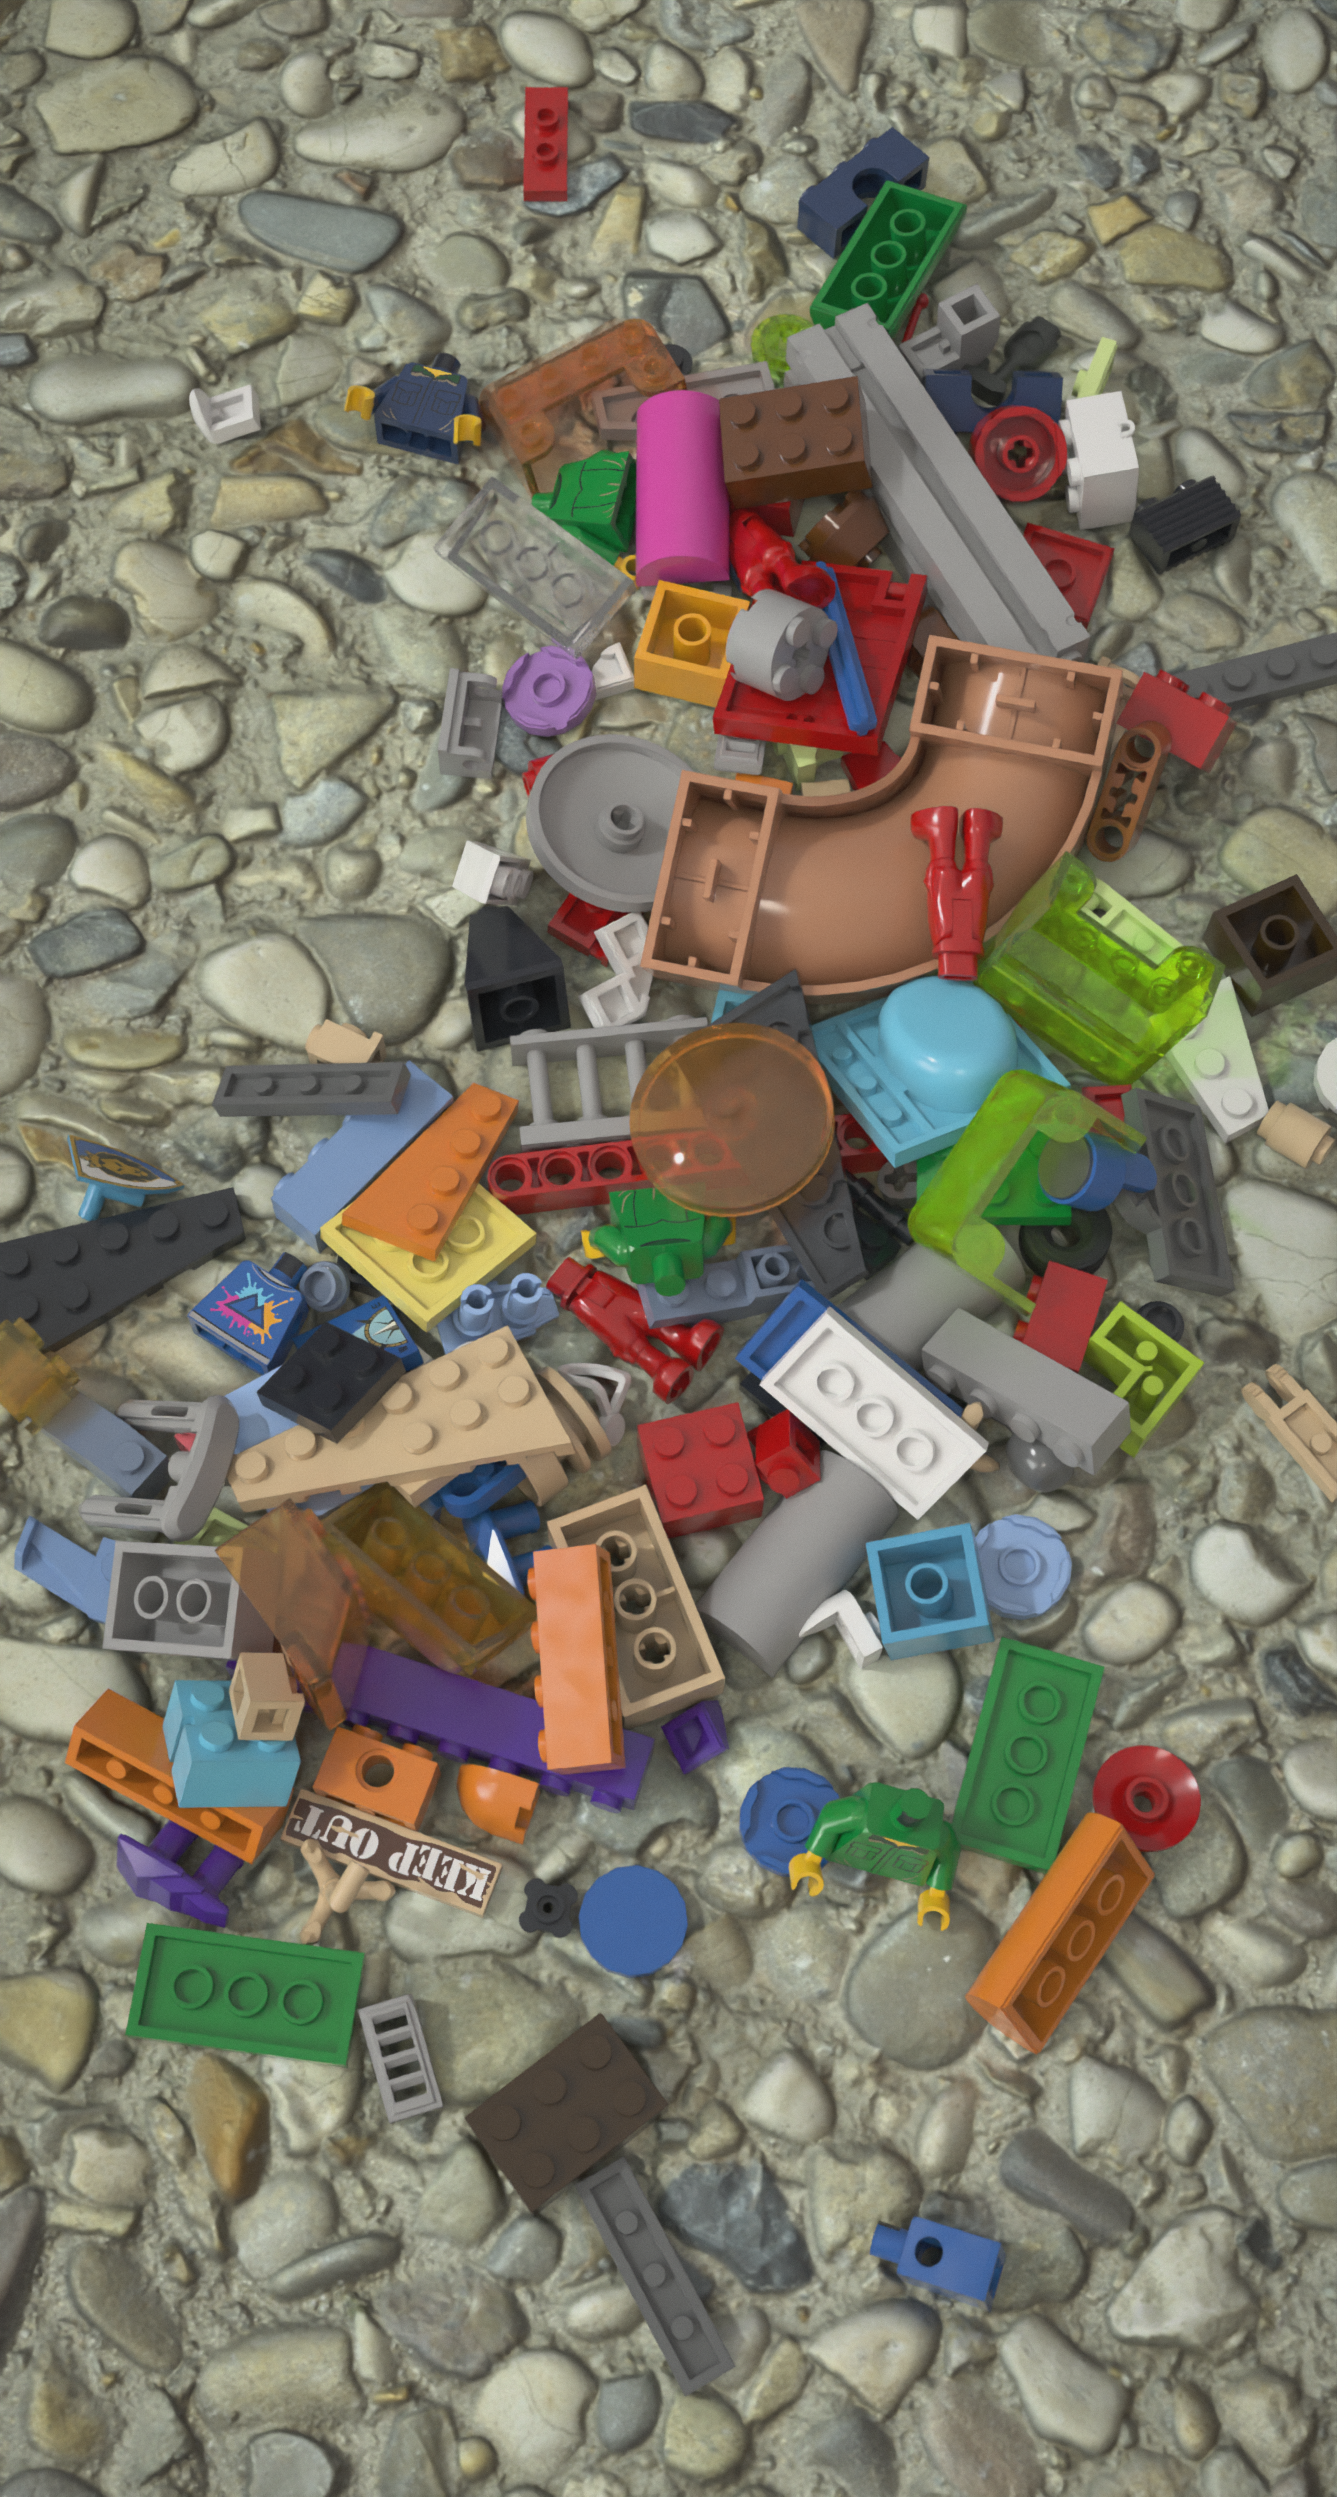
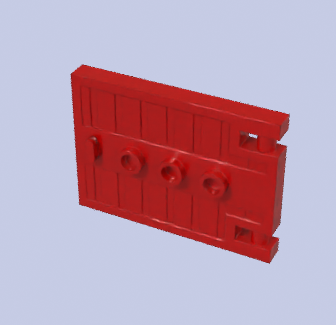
M802 560L801 565L816 566V562ZM826 563V567H832L835 573L877 718L876 728L868 730L867 735L858 736L856 731L849 729L829 655L823 667L824 681L820 689L815 694L804 693L799 698L791 701L782 700L735 680L731 673H735L734 665L731 664L712 717L714 734L878 756L928 593L927 575L911 573L909 582L906 584L893 582V571ZM775 576L773 586L778 592L786 595L779 578Z

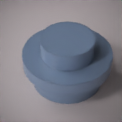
M320 1261L311 1265L303 1274L300 1281V1292L305 1296L307 1304L312 1309L320 1312H331L339 1309L346 1302L350 1292V1281L346 1271L339 1264L331 1261Z

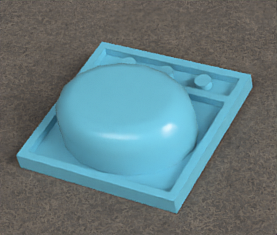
M938 975L918 977L903 983L886 998L811 1025L824 1081L894 1168L980 1135L986 1130L995 1129L1070 1099L1071 1084L978 979L974 981H955L939 979Z

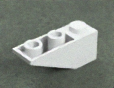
M467 840L452 887L484 904L516 906L518 899H525L531 887L533 872L528 870L531 860L477 841Z

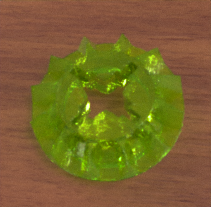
M792 314L774 315L763 320L755 328L751 337L752 359L758 362L767 361L769 370L775 371L781 379L785 372L791 368L786 362L785 350L779 349V337L787 345V337L814 325L805 318Z

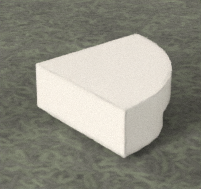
M619 642L606 648L591 670L596 685L595 701L635 689L634 675L621 643Z

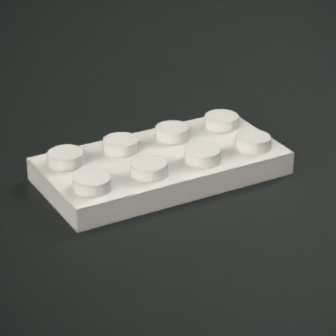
M830 1306L769 1370L760 1383L762 1388L844 1458L871 1476L892 1499L917 1520L988 1448L989 1442Z

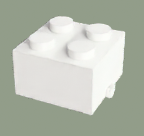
M1118 391L1066 400L1065 420L1058 421V426L1063 431L1067 444V461L1061 476L1068 475L1070 484L1065 486V497L1069 514H1077L1080 530L1132 522L1136 506L1139 465L1132 435L1135 432V424L1128 420L1122 392Z

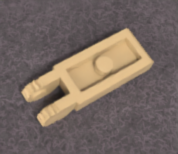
M1275 1364L1265 1371V1375L1272 1388L1276 1390L1283 1400L1288 1402L1286 1405L1279 1408L1264 1390L1253 1382L1241 1389L1242 1396L1253 1412L1259 1418L1266 1421L1265 1426L1333 1503L1337 1500V1422L1308 1389L1303 1390L1283 1367Z

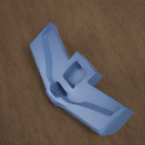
M29 1516L15 1549L14 1569L86 1613L90 1620L102 1624L106 1623L116 1541L103 1537L98 1552L94 1556L34 1517Z

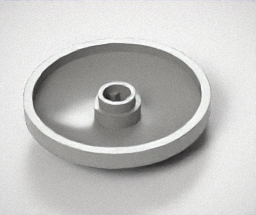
M616 734L596 735L564 746L542 766L528 797L526 826L529 841L535 855L546 872L560 886L587 903L619 912L652 911L682 770L694 771L669 750L650 741L633 736Z

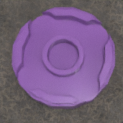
M552 645L541 647L540 652L532 655L528 652L518 658L508 670L502 686L505 708L515 725L529 734L544 737L564 734L581 724L592 710L596 697L595 678L584 658L569 648Z

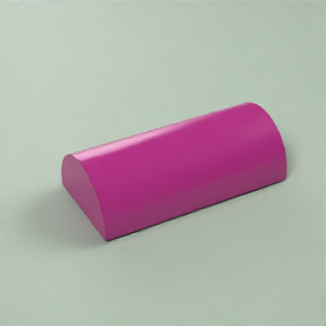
M687 390L669 391L655 395L642 403L637 411V587L656 586L659 580L675 584L730 580L729 492L724 478L719 400L705 393Z

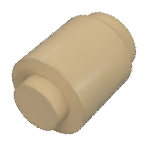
M1278 1100L1272 1105L1257 1131V1135L1266 1139V1146L1305 1169L1312 1162L1321 1165L1336 1141L1329 1136L1332 1130L1331 1125L1291 1102L1285 1105Z

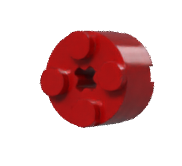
M1009 405L990 412L976 424L970 438L968 454L996 496L1010 501L1023 502L1043 496L1055 484L1066 465L1067 444L1063 431L1049 415L1033 407ZM1015 441H1017L1018 446L1026 447L1027 454L1019 457V465L1017 466L1015 460L1008 459L1007 455L1009 450L1014 449Z

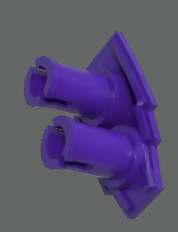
M169 1820L148 1847L126 1834L118 1836L116 1867L137 1897L157 1902L168 1910L193 1916L204 1923L222 1928L228 1925L229 1907L219 1900L218 1895L237 1870L241 1869L244 1865L243 1859L214 1845V1849L193 1876H190L184 1871V1868L176 1863L192 1842L196 1841L199 1837L195 1833Z

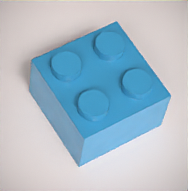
M970 1523L866 1542L882 1643L891 1661L995 1641L977 1541Z

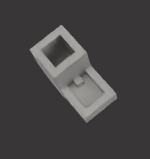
M975 284L939 302L937 326L898 345V349L922 384L923 369L961 370L966 363L972 366L980 364L991 353L998 340L1000 315L979 285Z

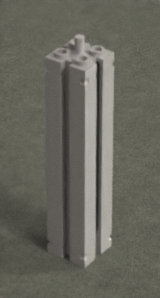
M866 303L836 316L835 325L824 330L819 323L787 337L786 362L791 369L785 372L784 388L858 376L866 402L873 488L861 490L869 498L874 496L890 530V533L880 545L904 582L908 584L911 573L927 575L928 593L923 607L927 605L934 607L944 618L949 628L962 641L1083 663L1090 635L1082 623H1078L1075 620L1074 611L883 325H879L876 322V315L869 304Z

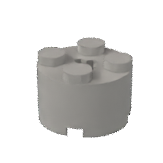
M764 589L757 592L751 598L758 601L749 611L741 608L729 631L726 644V661L734 665L735 673H731L732 677L739 682L785 701L797 699L804 693L815 694L824 681L823 667L829 648L837 636L838 627L836 621L829 619L822 609L773 589Z

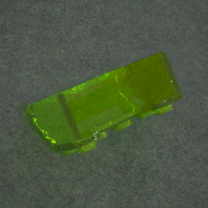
M1065 851L1019 901L986 950L985 956L980 959L978 963V979L972 982L973 985L980 987L1000 1003L1006 1014H1009L1014 1020L1105 1084L1110 1086L1131 1085L1207 1017L1226 965L1205 950L1188 945L1174 949L1157 965L1081 910L1095 892L1097 886L1096 876L1087 865Z

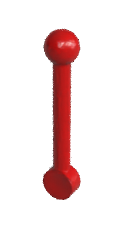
M923 292L913 306L914 308L901 344L912 338L921 311L926 309L929 304V298Z

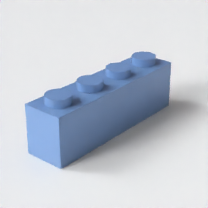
M410 1060L405 1065L411 1073V1077L398 1114L346 1115L342 1122V1127L330 1139L323 1138L310 1151L308 1161L295 1174L293 1172L286 1174L273 1190L271 1202L276 1218L319 1254L328 1246L320 1239V1227L354 1202L454 1103L453 1096Z

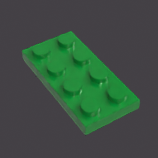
M1001 1637L951 1819V1825L959 1839L961 1849L1043 1874L1047 1873L1057 1856L1104 1666Z
M147 1923L125 2035L129 2038L348 2068L366 1955L362 1952Z

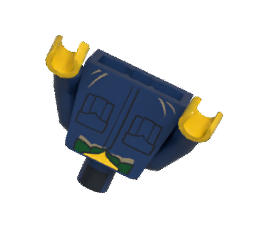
M438 353L432 367L414 362L406 364L399 376H393L373 391L358 385L349 387L347 391L344 411L361 412V418L366 421L370 420L371 415L374 414L377 443L459 465L464 440L473 442L474 446H481V435L486 429L479 400L470 394L469 379L464 375L458 374L461 367L460 361L448 353Z

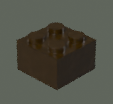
M1297 874L1213 912L1203 936L1204 943L1225 976H1230L1235 992L1251 1017L1335 979L1337 975V935Z

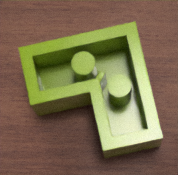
M1121 1301L1090 1338L1083 1357V1361L1118 1386L1113 1394L1129 1402L1131 1432L1119 1447L1133 1458L1136 1457L1192 1386L1204 1365L1202 1360Z

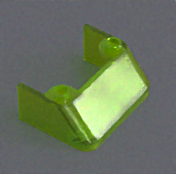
M1011 1070L997 1081L911 1210L908 1218L909 1234L918 1246L1028 1317L1036 1304L992 1276L1004 1257L1005 1242L1000 1231L980 1216L1037 1131H1040L1056 1142L1073 1143L1083 1138L1092 1126L1104 1135L1113 1138L1118 1144L1133 1154L1139 1151L1148 1137L1076 1091L1028 1070Z

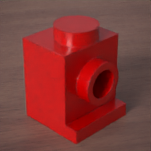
M788 1409L747 1432L749 1441L756 1447L754 1462L757 1473L762 1481L768 1484L773 1491L782 1494L787 1499L821 1480L820 1441Z

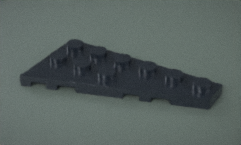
M794 969L670 1049L669 1052L817 1291L830 1300L869 1275L802 983L798 971Z
M234 1187L1 1242L0 1380L5 1377L9 1380L24 1371L23 1366L49 1351L55 1353L124 1312L122 1308L145 1294L147 1297H150L163 1289L164 1283L188 1269L195 1270L246 1240Z

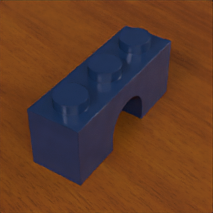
M891 127L878 138L873 137L863 149L849 161L839 163L832 173L818 185H811L803 192L798 202L797 229L830 257L835 259L843 253L867 213L868 205L861 199L876 198L886 180L922 191L926 187L930 157L895 128Z
M923 369L922 385L956 436L958 432H973L976 424L987 414L1009 405L1033 407L1049 415L1057 425L1058 421H1060L1063 377L1059 372L1013 371L1012 388L1007 399L997 406L983 407L972 399V375L968 370Z

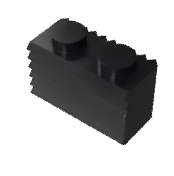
M1209 476L1199 482L1195 479H1189L1180 484L1173 494L1161 500L1152 497L1142 502L1134 512L1129 535L1156 573L1161 575L1173 567H1178L1181 563L1184 564L1188 560H1193L1196 556H1201L1204 552L1207 553L1211 549H1215L1219 545L1222 546L1227 541L1233 540L1241 519L1240 510L1236 509L1235 503H1231L1230 496H1226L1225 490L1221 489L1220 483L1216 482L1215 476Z

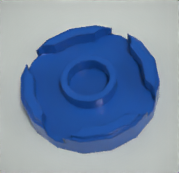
M783 1767L763 1776L749 1788L740 1807L739 1833L746 1852L761 1868L778 1876L790 1877L789 1862L794 1856L808 1852L805 1843L822 1808L827 1802L839 1799L838 1793L833 1789L834 1787L825 1777L806 1768ZM823 1858L820 1863L821 1869L824 1868L830 1861L825 1860V1858Z
M639 1865L617 1867L597 1878L584 1895L579 1912L581 1941L591 1958L607 1972L626 1978L650 1976L668 1965L681 1950L688 1927L686 1905L676 1885L659 1871Z

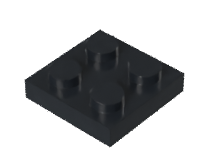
M325 1321L256 1393L262 1406L338 1444L406 1373L400 1357Z

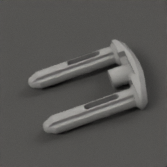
M221 1395L209 1396L203 1402L130 1399L117 1407L115 1416L126 1422L136 1431L196 1434L190 1451H178L169 1460V1475L175 1482H178V1485L170 1486L165 1500L93 1495L81 1502L78 1509L79 1515L91 1526L131 1529L144 1532H164L170 1540L177 1542L188 1541L198 1535L204 1527L226 1481L239 1433L237 1410L229 1399Z

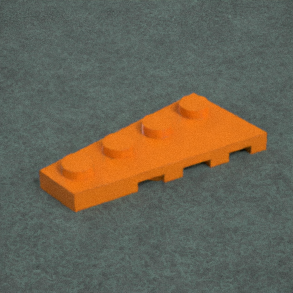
M473 1083L342 1213V1225L435 1262L517 1115L519 1100Z

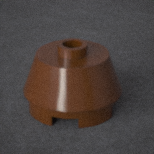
M862 490L849 491L845 496L846 499L830 510L807 533L806 539L798 545L810 558L808 561H824L830 564L868 568L882 554L877 546L886 538L890 530L875 497L869 498Z

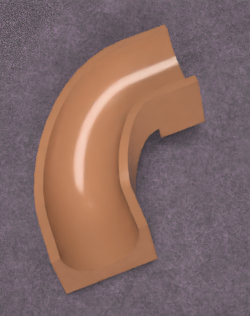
M929 635L909 727L911 737L908 747L896 767L876 783L856 791L838 795L799 796L784 794L780 788L682 770L640 967L659 980L713 991H719L720 989L749 996L756 995L796 969L800 975L806 1004H837L889 996L894 989L909 980L923 976L938 975V960L932 957L934 946L931 941L928 924L927 889L923 882L926 868L930 862V849L928 842L914 838L910 829V817L916 811L939 806L957 807L959 818L963 812L970 808L987 809L1003 817L1001 838L991 843L988 856V864H990L993 872L994 887L990 893L988 920L983 941L986 955L1008 940L1039 911L1059 887L1078 857L1087 837L1104 785L1117 725L1116 722L1123 697V670ZM958 820L955 861L958 869L961 870L964 863V844L959 833Z

